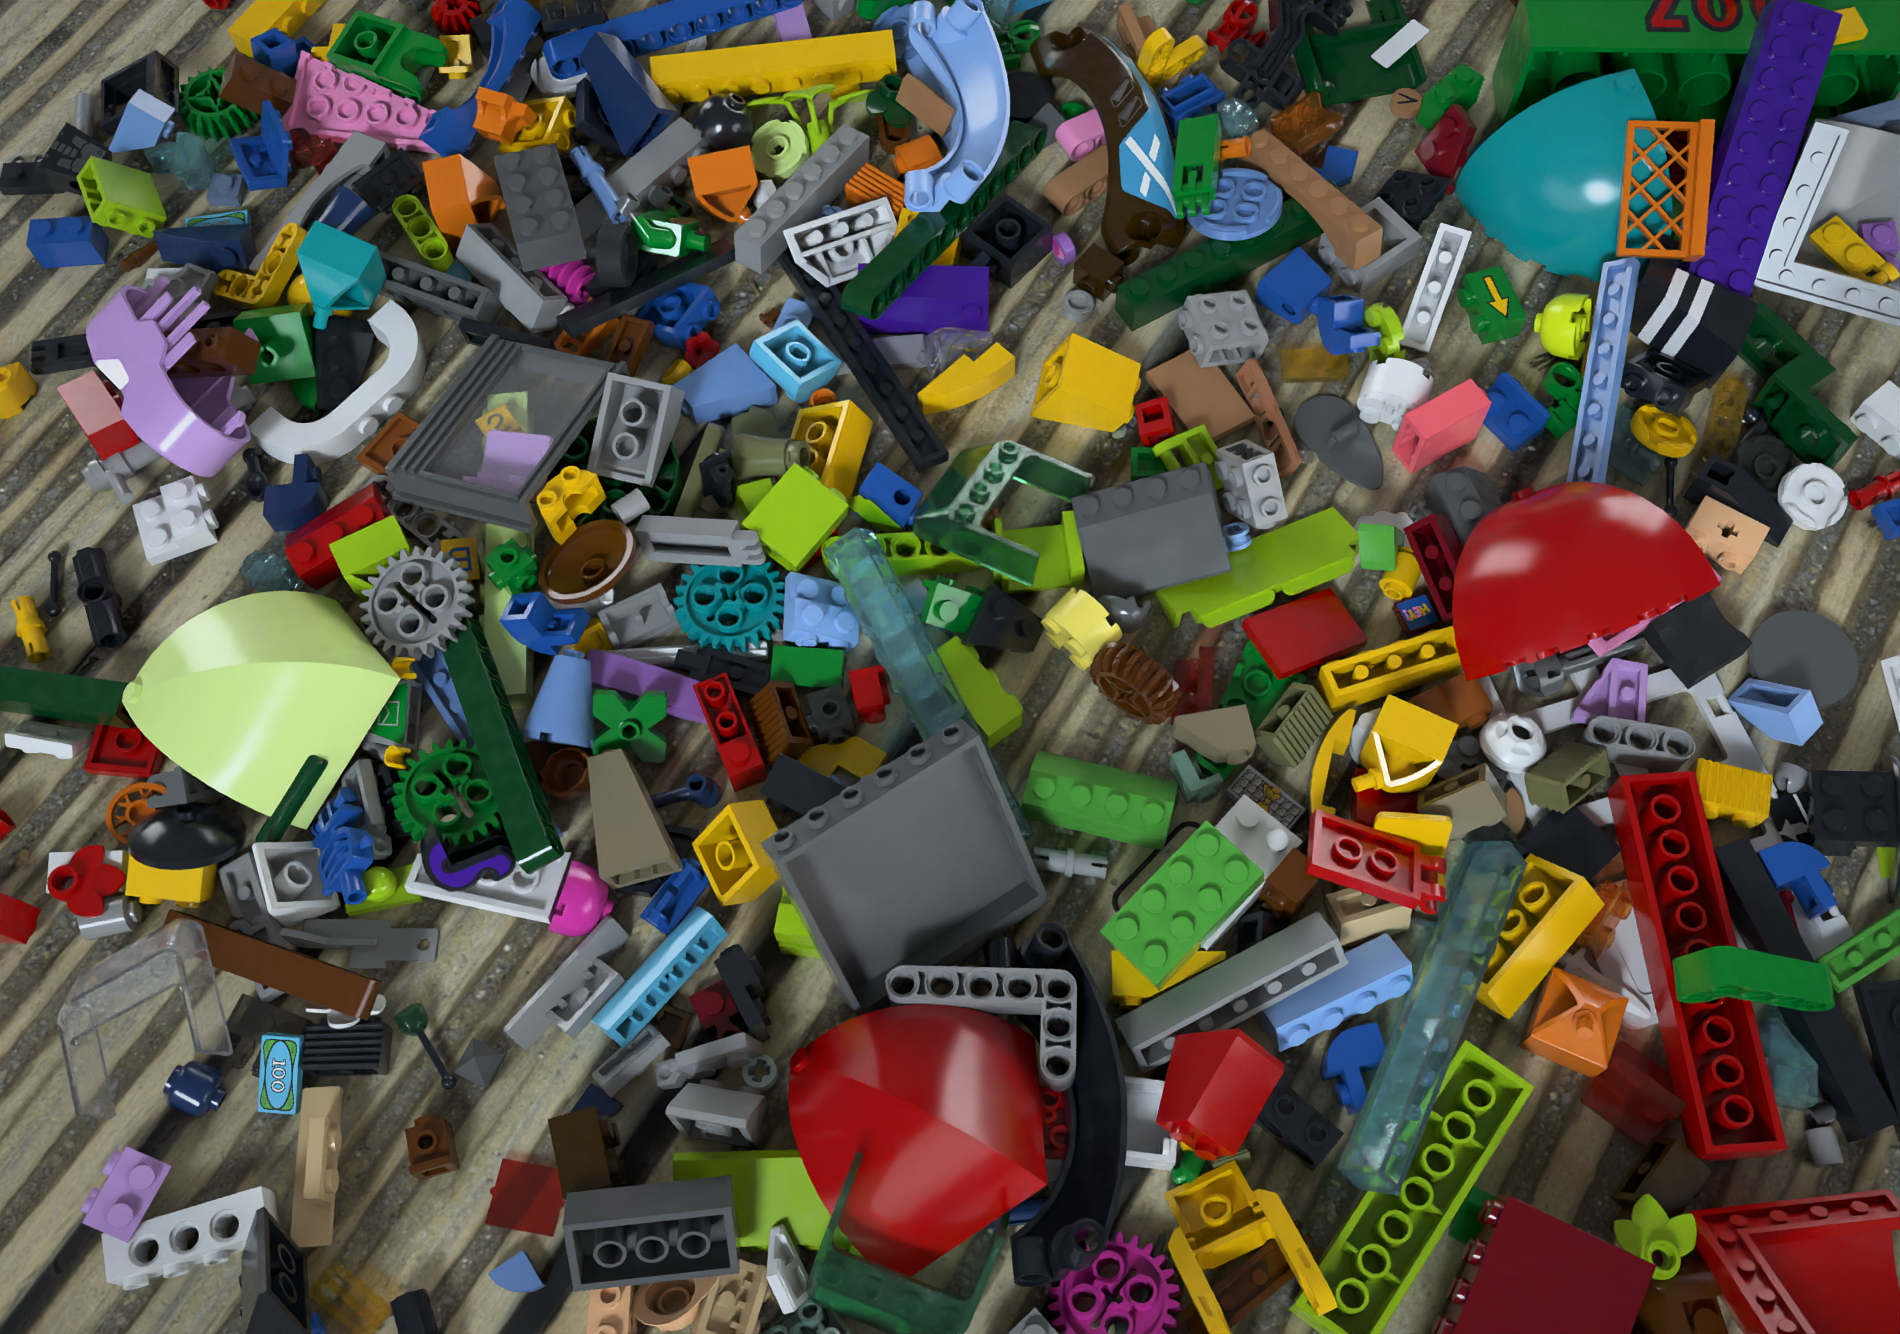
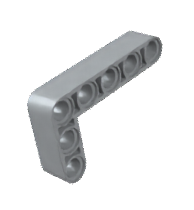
M901 965L891 969L887 974L885 980L886 990L893 1007L937 1004L964 1007L988 1014L1041 1015V1081L1045 1087L1056 1092L1064 1091L1073 1084L1076 1073L1077 985L1075 978L1068 971L1036 968ZM907 982L914 986L907 994H898L894 991L900 983ZM942 983L949 984L953 988L946 995H937L933 992L935 986ZM981 984L991 988L989 994L985 996H976L971 992L975 986ZM1019 985L1025 986L1030 990L1029 994L1025 997H1015L1010 991ZM1060 986L1067 989L1069 994L1064 998H1054L1050 995L1049 991L1054 987ZM1054 1024H1063L1069 1031L1064 1036L1057 1037L1053 1036L1048 1029ZM1053 1062H1062L1068 1067V1071L1063 1075L1057 1076L1051 1074L1047 1068Z

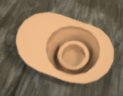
M719 1276L641 1284L633 1297V1312L639 1321L645 1325L656 1326L661 1332L682 1330L696 1320L701 1308L702 1299L715 1286Z

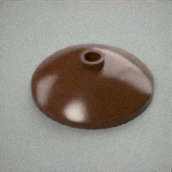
M597 520L577 527V530L562 545L556 542L542 560L538 572V582L541 590L550 600L560 604L585 603L604 595L614 588L629 571L636 553L635 537L626 525L615 520Z

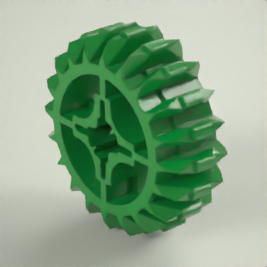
M222 64L217 69L209 66L208 71L203 73L198 71L196 77H188V84L180 85V119L195 136L200 135L205 141L211 137L217 142L221 137H226L230 140L231 135L235 133L241 136V130L244 128L251 129V122L259 121L257 113L219 98L223 73L226 70Z

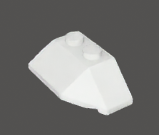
M886 196L783 231L795 263L827 288L853 279L858 274V263H869L891 242L898 224Z

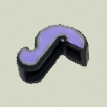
M433 823L425 829L420 841L421 858L425 873L435 886L449 892L465 891L475 886L485 872H490L493 881H500L508 877L516 865V858L509 839L499 834L449 854L437 824Z

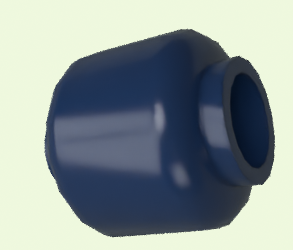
M193 1060L187 1062L184 1066L179 1064L175 1067L165 1084L163 1093L168 1095L167 1103L169 1107L191 1117L201 1118L210 1109L218 1111L226 1098L228 1089L223 1088V1072Z

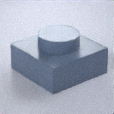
M213 173L206 198L211 206L241 207L247 184L242 174Z

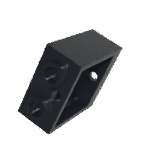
M154 50L102 79L100 127L108 134L114 136L128 102L138 89L175 108L172 118L179 115V67L157 50Z

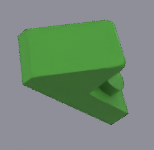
M1359 523L1361 568L1394 571L1396 569L1398 547H1404L1405 533L1393 525Z

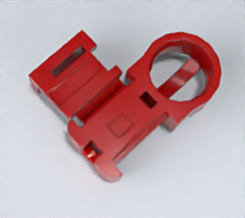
M1234 0L1231 2L1223 14L1222 24L1215 32L1208 29L1206 43L1212 47L1216 44L1219 46L1218 50L1222 52L1233 40L1244 38L1260 48L1265 41L1266 31L1262 30L1257 35L1249 33L1256 24L1257 5L1251 0ZM1243 12L1251 15L1250 18H1240Z

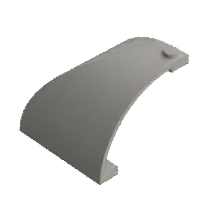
M1815 119L1784 191L1753 286L1900 327V277L1892 283L1886 282L1883 285L1843 274L1809 242L1810 234L1837 215L1857 235V229L1861 224L1895 221L1900 246V134L1842 121ZM1899 250V252L1896 254V257L1898 258V262H1899V270H1898V272H1899V274H1900V250ZM1871 271L1866 276L1872 277Z

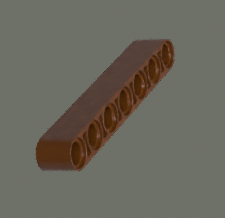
M169 909L156 942L157 947L340 1013L369 1020L382 984L380 980Z

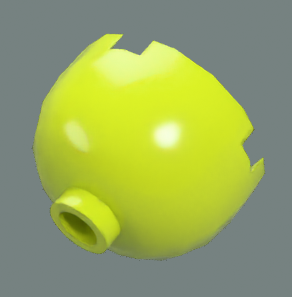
M1565 293L1556 296L1545 306L1543 313H1537L1534 322V332L1539 333L1540 343L1547 352L1563 359L1579 360L1582 357L1586 342L1580 343V341L1583 339L1585 332H1590L1592 300L1588 299L1590 295Z

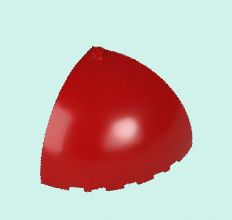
M1596 482L1562 483L1538 491H1534L1533 486L1512 493L1514 500L1496 508L1485 516L1471 532L1459 557L1453 585L1452 615L1456 647L1466 680L1471 681L1508 670V667L1525 661L1527 664H1530L1559 651L1563 653L1586 645L1590 640L1608 633L1615 634L1639 624V621L1670 611V606L1683 600L1685 602L1691 601L1720 586V583L1711 564L1693 538L1677 521L1645 498L1612 485Z

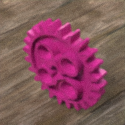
M1119 1231L1115 1242H1109L1108 1239L1104 1250L1088 1269L1070 1271L1064 1280L1055 1281L1060 1286L1048 1288L1049 1296L1058 1300L1048 1305L1050 1314L1059 1316L1052 1322V1325L1056 1331L1065 1330L1063 1334H1108V1330L1113 1323L1123 1321L1129 1325L1126 1334H1167L1164 1328L1177 1329L1178 1326L1176 1319L1169 1315V1313L1181 1312L1180 1303L1171 1299L1180 1295L1179 1285L1169 1284L1176 1278L1173 1269L1162 1270L1167 1263L1166 1257L1162 1254L1153 1258L1155 1249L1152 1243H1149L1141 1250L1140 1240L1137 1235L1127 1244L1124 1241L1122 1232ZM1115 1264L1120 1267L1119 1273L1113 1278L1109 1279L1100 1276L1101 1269L1106 1265ZM1135 1270L1137 1274L1127 1281L1129 1273ZM1141 1288H1148L1153 1292L1152 1298L1145 1303L1135 1302L1132 1299L1133 1294ZM1120 1294L1122 1299L1120 1304L1113 1301L1108 1305L1106 1300L1108 1296L1116 1298ZM1092 1297L1096 1300L1094 1307L1090 1311L1080 1312L1076 1310L1077 1302L1081 1298ZM1101 1319L1100 1326L1096 1330L1091 1329L1092 1324Z

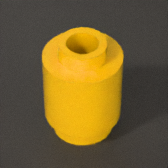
M1398 548L1396 569L1394 571H1384L1379 581V586L1383 593L1393 600L1411 597L1422 573L1412 548Z

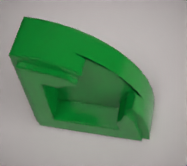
M309 377L292 379V389L298 401L307 410L318 413L316 379Z

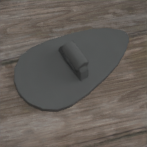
M1317 396L1305 401L1298 408L1294 417V431L1300 442L1316 458L1345 480L1369 490L1379 489L1383 483L1381 456L1371 434L1356 410L1345 400L1334 396Z

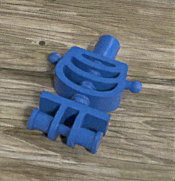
M342 787L338 791V796L331 798L326 805L327 808L322 809L319 813V821L311 826V831L316 836L312 844L314 848L323 849L318 862V872L324 885L322 888L323 895L329 897L333 895L334 891L341 892L345 903L355 905L367 898L362 875L374 860L372 849L374 839L367 830L353 828V825L364 813L363 808L350 805L357 800V794L349 787Z

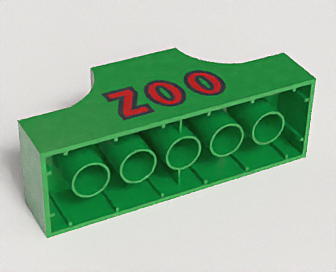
M1519 0L1492 76L1498 129L1525 109L1563 89L1587 80L1634 68L1659 121H1666L1667 118L1676 122H1699L1701 119H1715L1714 137H1720L1762 8L1771 0ZM1798 0L1830 11L1855 7L1868 29V33L1863 40L1832 46L1806 125L1813 123L1815 119H1829L1894 100L1900 92V0Z

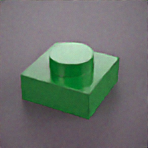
M1131 447L1130 482L1165 473V465L1161 458H1156L1152 450L1153 447Z

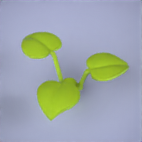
M834 84L814 85L806 90L796 89L783 94V96L759 98L747 102L745 105L751 112L771 104L785 105L795 122L807 135L809 150L812 156L831 137V134L835 133L833 128L834 110L843 104L866 101L868 94L874 90L867 89L851 92L827 102L829 107L827 125H825V120H817L813 97L834 91ZM802 98L807 99L812 122L807 123V130L790 101Z

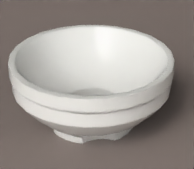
M1515 712L1498 713L1492 716L1480 731V746L1489 761L1504 771L1517 774L1528 773L1535 765L1538 766L1545 756L1547 744L1542 730L1532 719ZM1517 725L1525 728L1530 735V739L1524 740L1517 737L1512 730V726Z

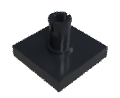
M584 77L576 84V129L572 133L573 138L577 144L581 143V146L585 147L595 140L624 160L628 156H624L621 152L591 81Z

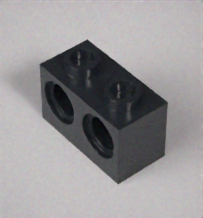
M1282 1080L1273 1089L1255 1120L1257 1125L1312 1172L1344 1135L1341 1130Z

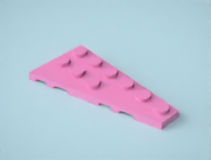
M301 50L294 78L297 82L293 104L285 114L283 129L284 131H289L291 138L344 143L356 130L385 142L390 149H400L402 147L403 150L439 154L419 138L431 115L436 110L424 108L410 98H402L393 94L390 89L352 72H344L336 68L334 64L325 60L322 62L313 58L310 53Z

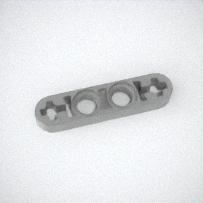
M374 476L365 484V487L374 483L378 490H387L392 499L388 501L382 494L381 496L391 514L396 517L403 531L426 549L432 547L439 553V540L443 538L445 540L464 538L460 532L429 508L394 500L392 493L395 489L388 476ZM410 504L413 506V510L409 515L404 517L396 515L398 508L402 505ZM424 524H437L436 530L429 535L419 533L420 528Z

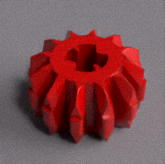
M434 0L435 4L431 7V15L435 27L439 33L444 35H472L469 19L483 14L478 0Z

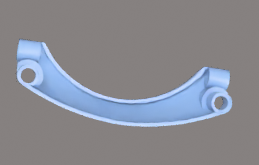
M926 0L914 2L909 9L910 41L938 81L947 104L956 111L951 122V143L945 158L933 166L921 170L908 171L905 174L904 203L909 210L914 212H940L949 200L965 204L991 172L1001 154L1007 136L1010 118V92L1007 73L998 41L981 0H956L951 7L947 5L943 7L937 17L935 6Z

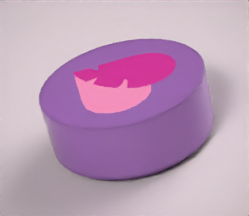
M1062 231L1053 235L1052 252L1058 262L1065 266L1075 261L1076 249L1071 238Z

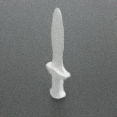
M1585 949L1577 951L1574 955L1566 951L1558 960V963L1564 967V971L1628 997L1629 1001L1625 1011L1645 1019L1651 1017V1013L1646 1006L1629 990L1602 975L1589 965L1583 957L1586 953Z

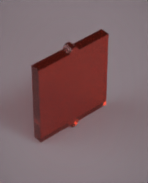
M502 1158L495 1187L490 1189V1194L493 1196L485 1224L554 1237L560 1209L565 1207L557 1168Z

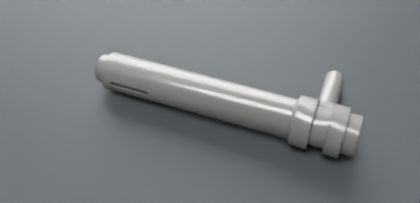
M237 385L233 388L230 398L233 407L242 412L252 409V404L257 401L247 385L241 388ZM139 438V444L121 453L117 452L104 461L101 459L97 460V458L87 462V467L81 469V472L96 493L103 489L108 491L113 488L119 500L124 504H128L133 501L134 496L125 481L134 477L135 472L163 456Z

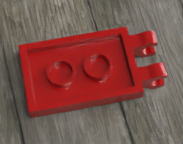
M1315 809L1310 817L1307 874L1413 910L1419 905L1423 912L1436 915L1438 912V901L1443 903L1446 901V888L1438 884V873H1446L1445 859L1421 853V844Z

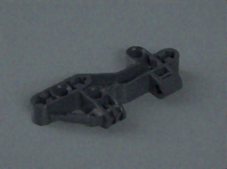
M1268 0L1270 33L1260 49L1248 40L1238 38L1233 40L1220 54L1219 64L1221 69L1238 81L1228 98L1229 111L1237 117H1245L1263 101L1279 112L1289 113L1306 85L1302 78L1285 65L1305 35V22H1308L1328 36H1338L1341 31L1340 27L1344 26L1346 18L1350 17L1353 13V8L1347 0H1314V4L1309 3L1307 0ZM1322 5L1325 6L1323 11L1319 9ZM1231 51L1238 52L1242 62L1235 61L1232 58ZM1248 90L1253 91V92L1249 95V97L1247 98L1246 104H1245V103L1243 102L1244 94H1245Z

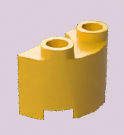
M20 362L0 367V419H8L24 411L21 406L28 401L31 395L34 397L36 395L37 383Z
M568 466L562 469L560 474L547 482L543 490L538 494L536 501L552 537L562 545L577 530L574 523L575 518L582 513L592 514L607 497L595 473L580 470L576 466Z

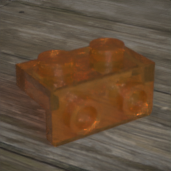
M1316 91L1309 93L1276 114L1269 121L1272 135L1297 156L1307 153L1310 148L1330 138L1335 132L1345 127L1343 115L1322 108L1320 93Z

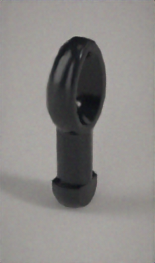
M247 448L242 455L249 474L245 480V491L253 501L263 502L265 486H269L271 483L269 478L262 472L259 451L255 448Z

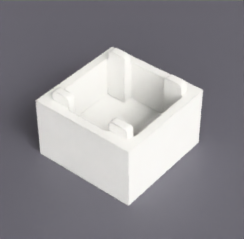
M1124 1076L1128 1118L1125 1165L1171 1171L1176 1163L1177 1141L1170 1137V1132L1156 1123L1165 1081Z

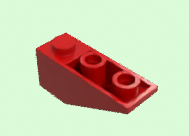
M726 672L692 685L734 792L765 781L767 774L763 761Z

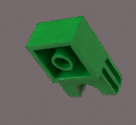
M356 10L326 57L330 63L344 72H352L390 89L393 94L402 98L407 97L416 103H420L426 92L422 89L415 74L425 67H443L450 53L443 43L435 37L407 29L405 24Z

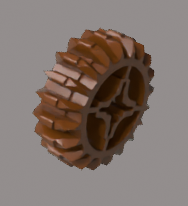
M1120 641L1117 643L1110 642L1093 658L1094 661L1091 663L1089 671L1093 678V683L1099 687V692L1108 698L1107 701L1112 702L1126 714L1133 716L1137 721L1143 720L1146 724L1160 725L1176 711V706L1179 704L1182 696L1178 683L1173 680V675L1164 669V665H1160L1155 661L1154 657L1145 654L1144 650H1137L1132 644L1126 645Z

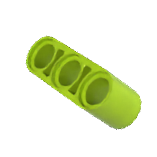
M399 196L393 202L392 210L403 234L424 266L446 273L454 261L447 241L416 196Z

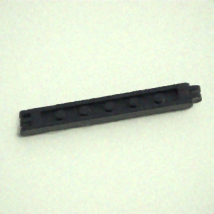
M247 308L203 315L191 329L235 328L233 320L242 311L254 309ZM86 333L31 343V351L33 353H31L32 364L30 372L34 375L96 367L90 353Z

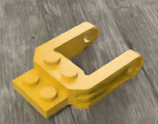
M1235 1160L1197 1177L1191 1183L1186 1182L1163 1193L1179 1226L1174 1229L1167 1247L1208 1334L1232 1333L1203 1271L1214 1269L1264 1245L1270 1238L1276 1240L1316 1315L1319 1317L1338 1308L1326 1279L1278 1194L1262 1189L1252 1191Z

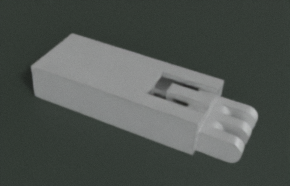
M642 515L635 529L647 561L743 567V564L761 565L766 561L757 532L740 530L741 527L738 520Z

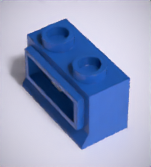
M1204 72L1195 77L1187 75L1178 86L1170 90L1163 88L1156 94L1167 118L1173 140L1178 137L1179 120L1186 117L1189 119L1204 116L1205 107L1208 105L1215 114H1222L1225 91L1219 90Z

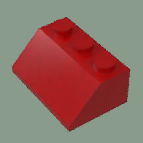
M372 483L286 535L284 551L297 576L317 591L342 576L329 544L388 518L392 514L376 485Z

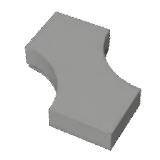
M186 263L179 272L167 277L171 282L156 298L159 299L168 291L174 300L169 305L172 309L195 285L200 288L202 293L193 302L201 303L207 300L220 277L214 271ZM146 278L140 289L148 292L156 283L155 279Z

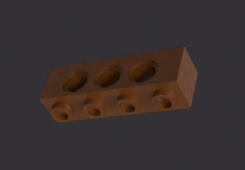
M233 327L189 329L179 341L188 332H191L197 342L166 372L170 379L254 375L261 343ZM174 330L164 331L163 334L165 338H167Z

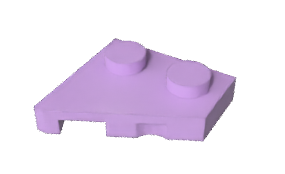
M1612 658L1570 716V722L1588 725L1597 716H1611L1645 722L1648 664Z

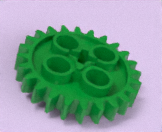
M447 739L446 747L440 749L434 742L432 743L433 752L430 754L419 749L418 752L421 759L418 762L409 758L406 760L410 771H398L402 782L393 784V789L397 795L392 797V803L394 808H398L394 813L397 820L402 821L401 826L404 833L411 832L415 843L422 839L425 829L433 823L437 824L446 847L448 848L449 844H454L456 851L462 849L463 842L468 841L469 845L476 843L475 838L478 836L483 839L489 838L487 830L490 828L496 831L502 830L498 820L501 817L476 746L474 745L470 749L466 739H462L459 747H454L451 739ZM457 769H467L463 774L452 775ZM439 772L443 775L452 792L456 796H461L464 807L473 814V817L469 818L466 816L456 798L451 793L447 794L444 783L435 773ZM436 789L428 796L420 795L424 790ZM479 794L488 795L485 799L481 801L472 800L476 795ZM450 814L457 815L452 821H441L444 816Z

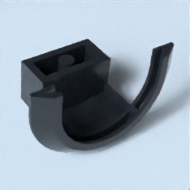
M1885 753L1880 761L1879 771L1811 770L1806 784L1809 846L1817 849L1824 856L1846 857L1851 856L1854 846L1896 848L1893 871L1888 880L1889 903H1894L1900 896V762L1892 753Z

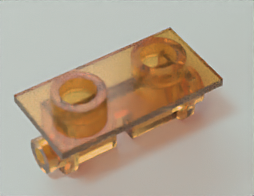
M1606 880L1603 884H1598L1595 892L1605 905L1572 944L1579 949H1583L1584 946L1590 947L1592 959L1595 961L1603 949L1608 950L1611 947L1616 935L1615 928L1621 919L1626 920L1631 913L1633 899L1630 898L1628 882L1624 881L1620 889L1614 882Z

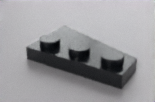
M314 313L311 316L318 409L334 410L361 386L374 332L366 320L337 315L329 316L326 329H317L313 326Z

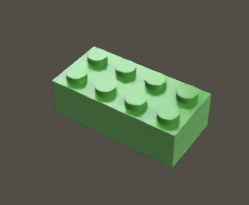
M1206 820L1102 927L1100 933L1159 991L1265 881L1264 872Z

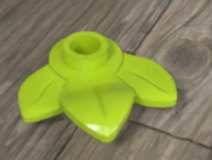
M1645 1194L1633 1207L1632 1221L1624 1219L1614 1221L1615 1237L1623 1250L1654 1264L1652 1253L1654 1251L1659 1252L1662 1255L1663 1263L1661 1266L1656 1265L1652 1278L1656 1280L1670 1279L1679 1271L1680 1257L1690 1253L1695 1247L1697 1236L1696 1222L1693 1214H1682L1669 1219L1660 1204L1650 1194Z

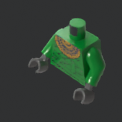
M664 185L661 189L656 186L650 196V202L658 208L657 210L638 214L635 210L639 206L640 201L630 192L623 194L618 201L617 210L619 213L631 219L630 224L636 235L638 250L674 257H682L696 250L703 252L709 250L711 244L710 233L699 231V220L680 215L675 206L671 207L668 204L673 197V192Z

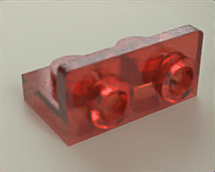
M1200 646L1197 659L1175 660L1173 680L1178 683L1182 696L1179 704L1176 706V711L1171 716L1172 726L1175 716L1211 710L1214 647Z

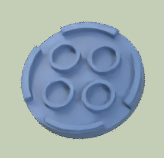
M1246 168L1224 169L1218 175L1216 200H1212L1211 214L1203 216L1201 206L1199 207L1197 217H1190L1189 208H1186V214L1192 227L1207 237L1224 241L1245 240L1261 235L1277 223L1283 210V195L1281 189L1268 180V175Z

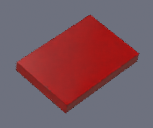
M1330 587L1244 619L1241 626L1278 680L1363 648L1368 642L1365 634Z

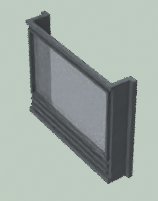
M491 334L384 468L395 489L392 493L393 499L532 534L538 522L530 506V500L601 404L608 372L631 377L626 362L613 363L500 339L497 334Z

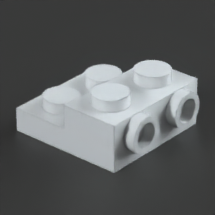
M193 476L161 486L160 491L162 495L132 505L146 559L152 566L218 543L214 529L219 528V524L214 512L208 509L207 502L211 501L209 491L204 482L198 483Z

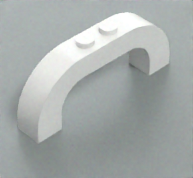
M390 300L368 319L376 338L390 348L388 358L377 372L336 409L318 421L297 423L288 420L270 406L248 426L251 437L256 444L272 457L286 463L294 464L295 455L308 454L314 464H321L347 454L368 436L374 434L378 427L392 414L398 412L401 406L414 394L425 374L427 363L425 346L408 313L393 300Z

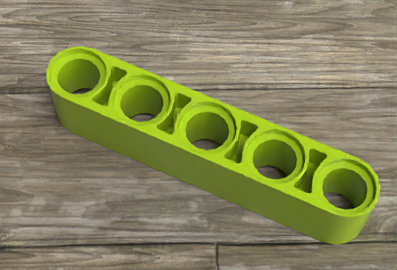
M980 529L846 535L827 539L822 545L821 552L825 572L834 579L964 573L981 571L987 567L990 560L989 536ZM971 548H979L981 551L977 553H971L967 550ZM936 550L947 551V553L942 555H937L933 552H935ZM906 551L913 553L911 556L907 557L899 555L902 552ZM871 553L879 555L876 558L872 559L865 557ZM837 555L844 556V558L841 560L831 559L832 557Z

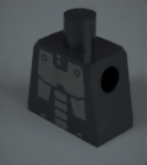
M66 122L38 164L40 183L83 196L76 177L91 155L112 162V151Z

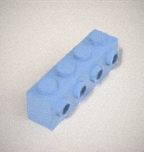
M1387 933L1345 952L1348 965L1256 1014L1257 1022L1279 1052L1292 1046L1301 1045L1308 1038L1325 1030L1334 1029L1341 1022L1358 1014L1367 1013L1374 1006L1391 998L1400 997L1413 988L1412 963Z

